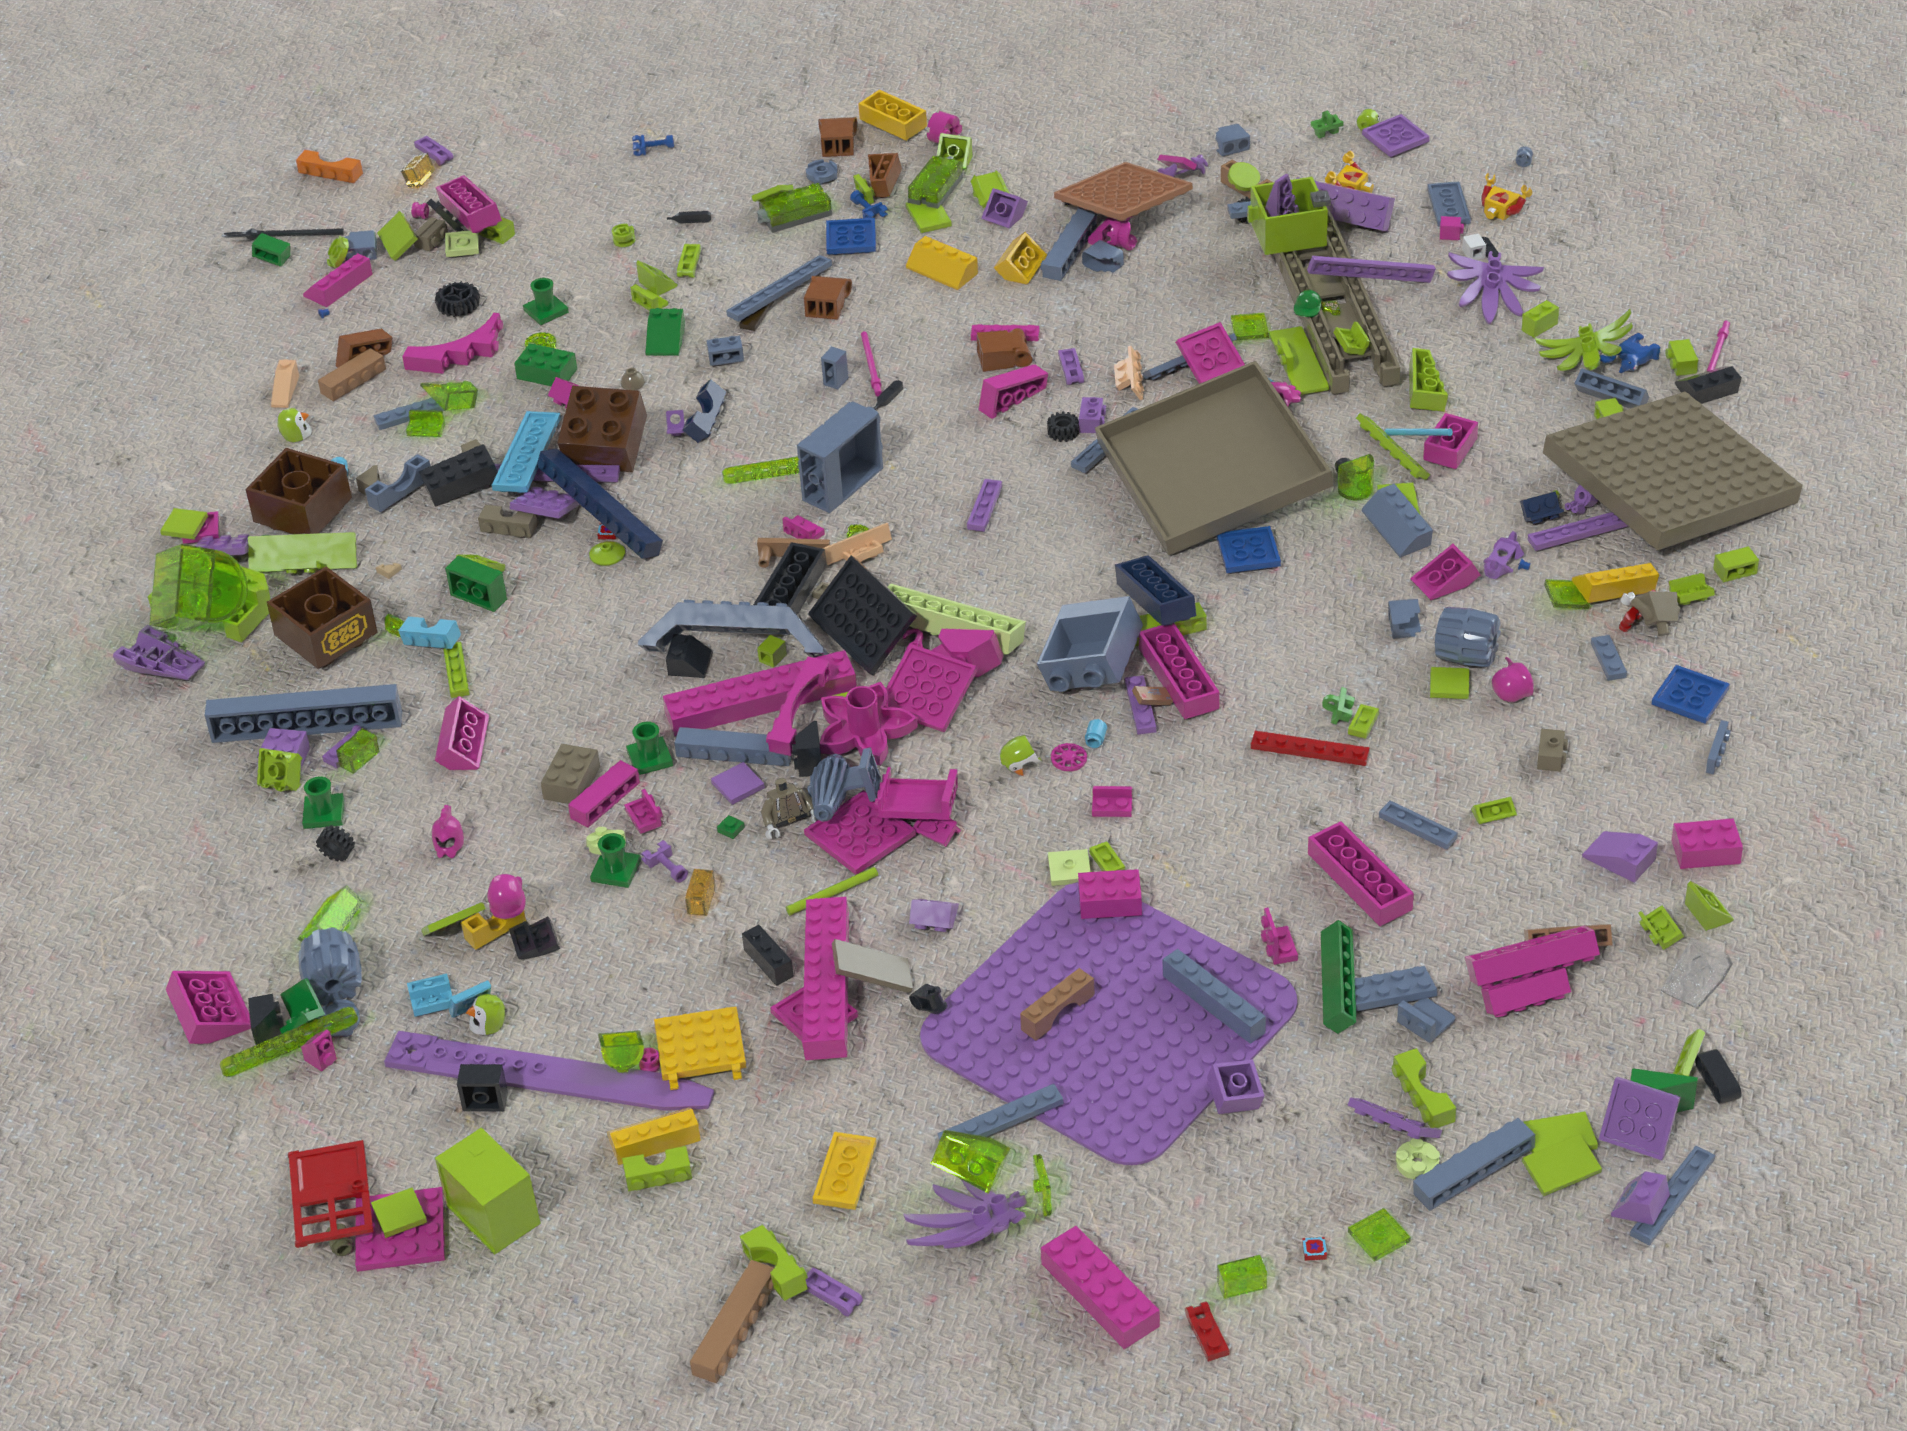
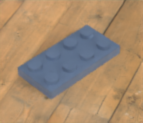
M1425 966L1355 978L1356 1011L1398 1004L1403 1000L1409 1002L1437 996V988Z

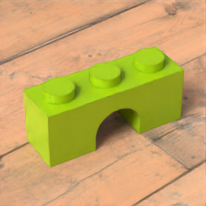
M683 1146L665 1150L666 1158L659 1165L646 1163L644 1154L622 1158L628 1192L691 1180L692 1174L687 1147Z

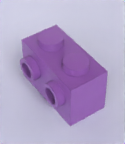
M1082 397L1079 414V433H1096L1095 427L1105 424L1106 405H1103V398Z

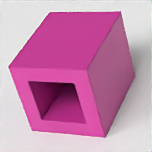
M1441 216L1440 239L1460 240V234L1464 232V224H1461V217Z

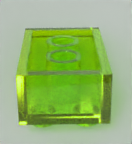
M445 380L420 384L444 411L475 408L478 389L469 381Z
M944 1130L931 1164L989 1194L1000 1176L1011 1148L992 1138Z

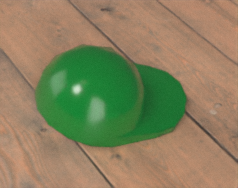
M1313 290L1302 291L1297 296L1294 313L1302 317L1318 315L1321 308L1320 295Z

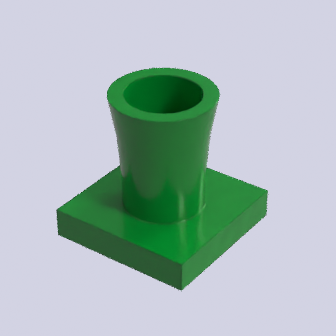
M538 278L531 282L530 287L535 300L523 305V310L540 326L569 313L568 307L553 294L554 283L549 278Z
M648 721L637 724L632 730L636 743L626 745V751L632 766L638 769V774L642 775L673 767V760L663 736L659 737L658 725Z
M318 776L309 779L304 784V791L307 796H304L303 829L329 827L330 825L343 826L344 794H331V782L326 777Z
M609 833L602 836L598 841L601 855L590 875L591 882L629 888L641 862V855L625 852L626 841L620 834Z

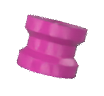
M414 202L411 209L412 217L427 219L429 205L427 203L419 204Z
M644 1048L638 1053L640 1070L657 1072L660 1069L659 1053L656 1049Z

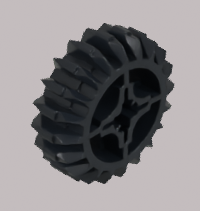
M462 281L459 283H448L447 286L443 285V288H439L435 296V304L438 311L443 315L446 314L447 317L451 315L453 317L467 316V313H473V310H477L480 303V294L477 287Z

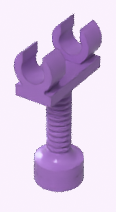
M664 840L657 843L660 848L654 854H651L649 850L640 853L644 856L641 858L642 861L649 868L662 863L671 871V878L676 882H683L687 878L688 870L682 865L676 866L668 859L672 856L671 846Z

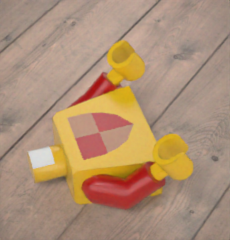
M1348 151L1347 154L1345 153L1342 158L1343 162L1350 165H1346L1337 176L1333 171H1329L1325 177V182L1328 184L1372 193L1374 184L1368 183V174L1360 169L1356 161L1352 160L1354 158L1352 151Z
M1489 173L1485 175L1487 185L1484 186L1481 196L1484 213L1488 219L1496 217L1501 220H1506L1508 217L1520 213L1527 201L1526 197L1532 195L1531 187L1527 191V186L1523 185L1521 187L1522 195L1496 186L1491 187L1496 182L1495 174L1493 179L1489 180Z

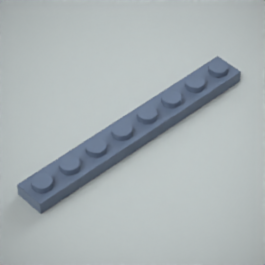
M821 255L815 257L726 310L727 317L738 322L797 286L802 285L811 279V276H816L831 267L832 260Z

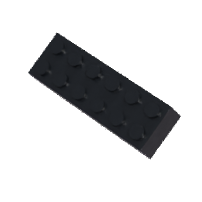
M791 542L753 605H757L759 602L768 603L769 606H776V603H784L798 615L827 566L825 549Z

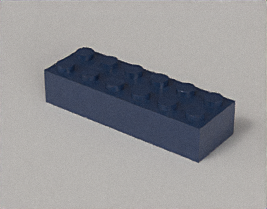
M1149 555L1115 564L1117 585L1162 626H1169L1174 622L1186 621L1196 616L1194 595Z

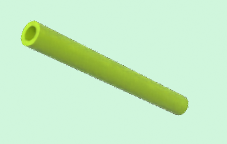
M872 867L786 906V911L789 916L806 909V899L830 898L877 877L878 872L875 867Z

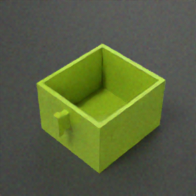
M1313 177L1290 180L1292 184L1291 192L1295 195L1296 199L1294 202L1298 205L1299 213L1273 217L1267 216L1265 206L1275 182L1251 186V204L1247 206L1248 223L1252 224L1265 255L1327 246L1328 209L1326 206L1314 208L1312 204L1311 192L1319 191Z
M482 1127L435 1157L447 1207L494 1255L541 1224L530 1174Z

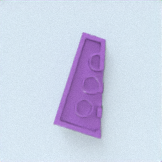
M1350 1097L1348 1106L1355 1108V1113L1363 1116L1371 1115L1373 1116V1121L1381 1124L1387 1122L1390 1124L1389 1127L1400 1132L1403 1129L1412 1138H1440L1441 1129L1424 1127L1425 1123L1418 1120L1415 1121L1408 1118L1404 1120L1405 1115L1393 1111L1386 1112L1387 1108L1361 1098Z

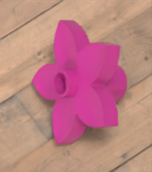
M881 681L869 687H855L847 693L846 697H821L823 716L830 724L821 735V754H842L857 747L859 754L862 756L863 749L871 747L876 764L881 766L888 753L887 739L903 737L918 727L917 717L911 712L902 708L889 707L887 690Z

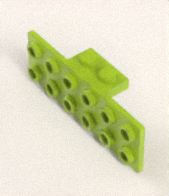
M1302 326L1269 331L1276 354L1279 356L1280 363L1291 385L1296 387L1295 390H1299L1301 395L1329 390L1328 382Z
M355 532L248 537L249 569L257 572L286 571V574H296L297 571L304 570V573H315V570H321L326 566L329 569L357 568Z

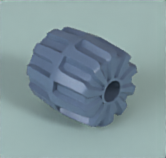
M1444 608L1435 634L1436 657L1461 665L1491 666L1496 657L1495 652H1497L1499 647L1497 640L1501 635L1499 616L1471 608Z
M334 927L313 931L308 938L303 939L301 950H299L301 980L308 978L320 1005L325 1006L329 1002L338 999H352L356 996V987H361L362 982L361 961L356 943L352 941L349 933L339 931Z

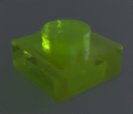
M388 613L384 617L385 630L390 634L401 637L398 630L404 621Z

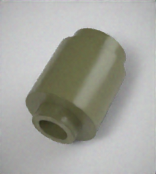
M337 1224V1230L346 1228L344 1224ZM350 1237L328 1241L332 1252L337 1256H345L352 1250L353 1243Z

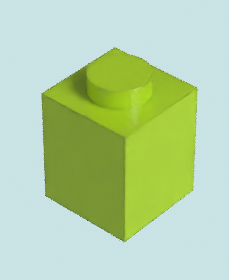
M769 635L757 648L759 662L775 668L787 655L786 642Z

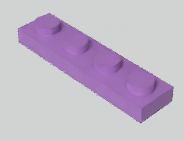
M984 479L967 522L968 530L985 532L1002 489V481Z
M1144 675L1125 677V686L1137 735L1155 733L1156 724L1151 705L1139 704L1132 692L1134 686H1146Z

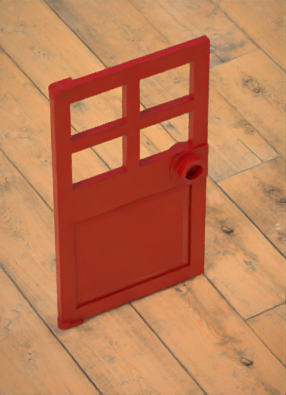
M363 1140L288 1153L296 1248L306 1247L308 1244L374 1232ZM353 1197L362 1198V1207L336 1211L335 1201ZM328 1202L329 1213L302 1218L301 1207ZM364 1214L365 1225L337 1230V1219ZM330 1221V1231L303 1236L302 1225Z

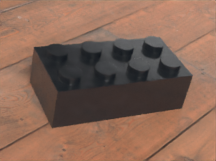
M484 444L419 471L424 487L435 507L492 483L498 473Z

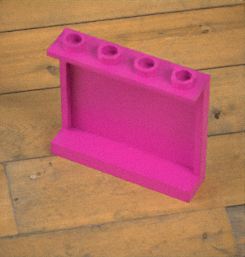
M888 767L886 774L882 776L880 790H878L877 798H875V810H878V818L950 820L958 788V769H950L947 780L891 778V767Z

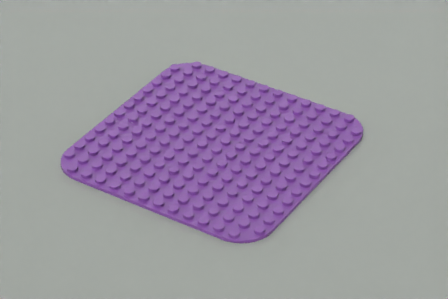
M1078 882L1060 889L944 1000L948 1005L944 1011L937 1014L931 1013L925 1019L921 1027L920 1039L924 1051L934 1061L1007 1103L1055 1084L1063 1097L1064 1104L1033 1118L1108 1161L1122 1165H1139L1160 1157L1214 1101L1207 1079L1212 1064L1254 1059L1295 1014L1297 994L1292 984L1280 974L1142 902V915L1081 919ZM1176 949H1179L1266 1016V1033L1251 1044L1164 978L1162 959ZM1078 968L1094 978L1095 995L1081 1006L1076 1003H1070L1065 1006L1054 1019L1051 1030L1037 1041L1021 1030L1020 1013Z

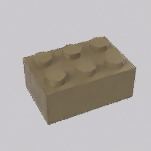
M561 743L541 781L543 799L569 804L591 785L600 768L598 750Z

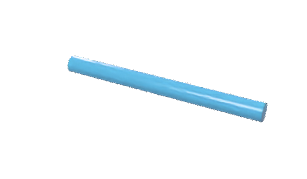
M1385 429V432L1390 436H1451L1453 433L1452 429Z

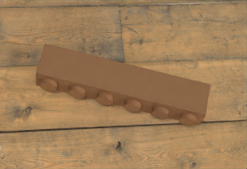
M753 1260L750 1261L690 1360L693 1376L717 1383L719 1378L725 1375L728 1363L731 1358H735L738 1346L741 1341H745L750 1326L756 1323L760 1309L766 1306L771 1291H774L770 1274L774 1267Z

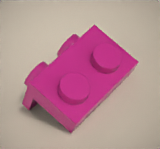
M645 789L641 790L642 798L624 804L626 813L640 834L662 826V811L659 806H655L652 794L649 795Z

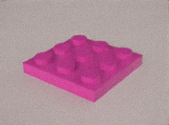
M1221 322L1179 338L1175 342L1199 384L1245 365Z
M804 987L770 1007L771 1014L801 1041ZM848 1003L849 1023L858 1017V1011Z

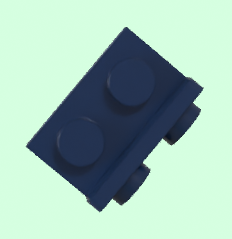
M1556 491L1520 500L1525 522L1532 521V524L1542 522L1544 517L1549 519L1560 517L1559 513L1564 512V508L1560 509Z

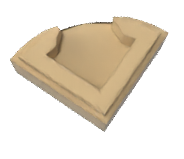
M398 563L385 566L381 564L376 567V572L388 579L402 570L401 564Z

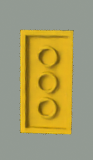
M834 1132L812 1198L813 1204L856 1210L877 1144L876 1138Z

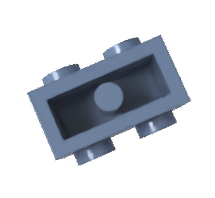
M740 335L706 340L710 366L744 361Z

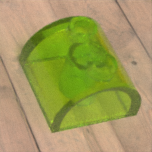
M1368 454L1340 464L1338 472L1339 495L1353 501L1363 500L1371 496L1374 485L1373 456Z
M640 1030L598 1034L603 1060L608 1066L616 1069L617 1072H628L629 1069L636 1066L642 1059L644 1044Z

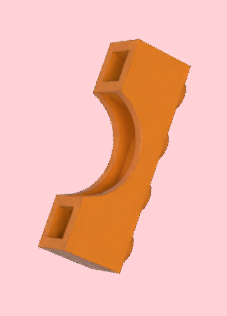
M304 150L296 159L298 173L349 183H355L363 174L361 160L346 157L340 161L326 162L320 159L319 152Z

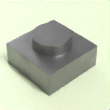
M1327 191L1311 192L1310 198L1314 208L1331 206V200Z

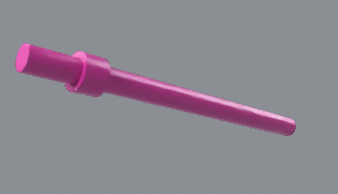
M1727 320L1723 322L1722 328L1718 331V339L1707 371L1715 369L1724 340L1728 337L1730 322Z
M863 331L861 338L872 379L871 387L878 397L882 393V384L877 375L868 334Z

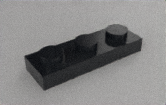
M430 199L427 202L456 232L464 231L461 228L463 224L457 218L453 220L454 215L448 210L444 211L445 207L439 201L434 202Z

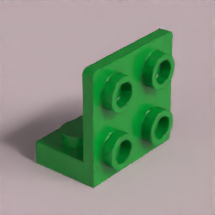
M308 978L301 980L280 994L291 1017L285 1021L287 1025L280 1028L282 1036L300 1031L325 1015Z

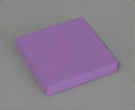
M744 762L711 778L713 786L731 805L765 788L764 783Z

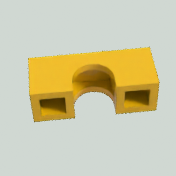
M523 911L514 918L500 919L493 915L485 920L479 913H476L461 922L464 939L476 950L508 932L510 928L526 921V917Z

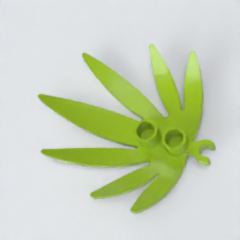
M1629 309L1616 321L1596 332H1593L1591 323L1585 327L1579 326L1578 333L1580 337L1535 338L1537 344L1555 348L1538 351L1539 355L1546 358H1559L1572 353L1560 365L1556 366L1559 371L1574 368L1580 362L1582 356L1586 370L1596 369L1600 364L1599 350L1606 356H1615L1622 351L1620 346L1605 341L1618 340L1632 329V322L1621 327L1630 317L1631 310Z

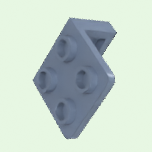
M1428 998L1420 999L1413 1006L1403 1000L1398 1004L1397 1022L1431 1043L1455 1022V1016Z

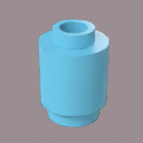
M1094 719L1089 722L1085 734L1087 746L1098 748L1103 744L1107 731L1105 722L1100 719Z

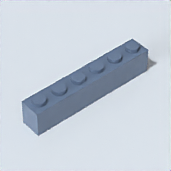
M1078 209L1072 215L1069 224H1066L1063 233H1060L1057 242H1054L1053 248L1041 263L1040 268L1043 278L1062 281L1086 244L1089 236L1097 227L1096 213Z
M680 727L674 743L676 757L777 766H789L792 755L788 756L769 752V745L766 743L767 734Z
M1176 949L1162 959L1164 978L1251 1044L1266 1033V1016L1179 949Z
M1519 1118L1512 1122H1507L1502 1128L1489 1133L1477 1143H1472L1467 1149L1454 1154L1442 1164H1437L1427 1173L1419 1175L1413 1181V1194L1431 1211L1535 1148V1134Z

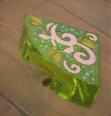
M1337 300L1321 302L1322 311L1331 312L1332 315H1340Z

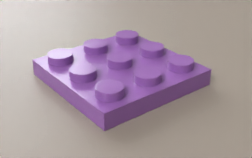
M1402 114L1362 129V135L1389 157L1425 144L1430 139L1429 135Z
M533 487L510 502V509L560 518L580 504L568 493L561 494L556 490L545 491L540 487Z
M239 534L238 537L222 535L220 538L214 539L213 536L202 537L191 550V557L201 555L210 557L244 555L249 551V534Z
M1617 1076L1613 1084L1599 1140L1663 1160L1680 1097Z

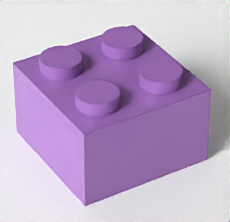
M270 728L261 748L298 753L303 758L301 760L302 767L310 745L306 731Z
M1253 1059L1212 1064L1207 1079L1218 1114L1257 1110L1260 1108L1265 1095Z

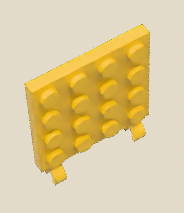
M736 1006L654 1019L662 1080H669L670 1090L679 1089V1078L732 1070L733 1080L742 1079L741 1069L747 1067Z

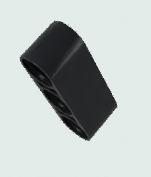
M1718 1049L1698 1053L1695 1058L1696 1067L1716 1101L1721 1104L1740 1099L1742 1096L1740 1085Z

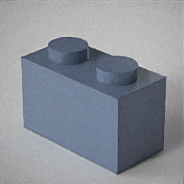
M831 346L821 357L823 385L838 390L849 378L847 354L845 350Z

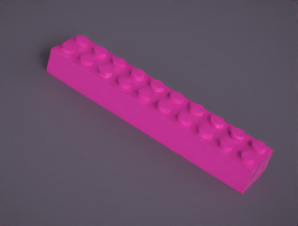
M845 650L815 657L829 661L831 674L825 687H819L806 697L802 704L821 700V697L849 692L857 687L856 674ZM806 660L664 695V710L674 737L677 736L680 727L708 729L779 711L781 705L786 702L788 691L793 687L794 678L798 677L801 664L805 663Z
M847 896L806 899L802 1031L805 1060L847 1057L848 977L836 974L832 950L834 939L849 942Z

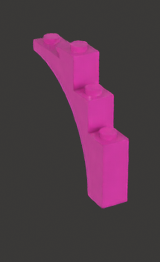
M493 312L484 325L458 340L434 346H408L402 356L405 370L443 374L449 364L468 366L474 356L493 357L499 348V342L497 341L498 333L503 328L500 313Z

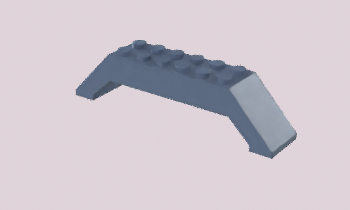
M684 600V602H678L638 640V646L645 651L664 652L665 647L672 641L673 634H681L683 631L793 635L805 647L804 652L809 657L815 658L829 654L798 615L784 603H776V606H769L768 603L759 602L757 605H750L749 602H739V605H735L730 601H721L720 604H713V601L703 600L702 603H695V600Z

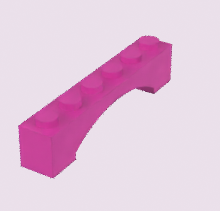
M807 657L805 663L801 664L798 677L794 678L793 687L787 693L786 702L781 705L778 718L774 719L773 728L767 734L766 743L769 745V752L788 756L792 755V744H796L795 736L797 735L796 729H792L795 714L807 696L817 688L825 687L831 674L829 661Z

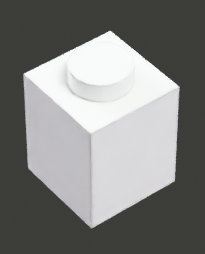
M1479 234L1464 236L1462 251L1467 258L1474 260L1484 259L1486 244Z

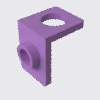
M683 410L666 411L667 434H671V436L682 435L681 433H684L682 429L685 424ZM673 414H678L681 420L679 423L673 424L670 417Z

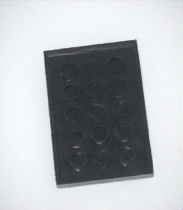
M852 555L808 613L870 675L876 673L917 617L905 603Z

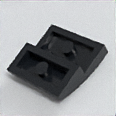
M548 916L531 925L526 920L509 929L518 959L535 958L560 949L552 921Z

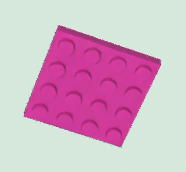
M910 644L886 687L889 707L907 710L917 717L918 724L945 732L978 668L976 665Z
M863 790L843 803L829 821L817 820L805 828L804 835L857 875L914 837L916 830L901 818H878V810H875V801L870 802L867 793Z
M442 1187L414 1190L426 1216L427 1223L387 1238L383 1234L371 1205L374 1232L355 1236V1266L357 1272L444 1261V1193ZM395 1193L370 1196V1203ZM356 1198V1208L362 1207V1198ZM364 1214L356 1215V1226L365 1225Z

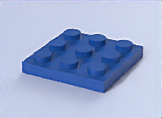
M875 218L826 220L827 254L876 252Z
M1270 526L1226 531L1216 535L1226 573L1281 566V559Z
M1675 665L1652 698L1651 705L1706 724L1728 692L1730 684Z

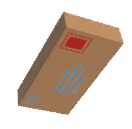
M1134 686L1132 690L1139 704L1171 705L1173 702L1166 687Z

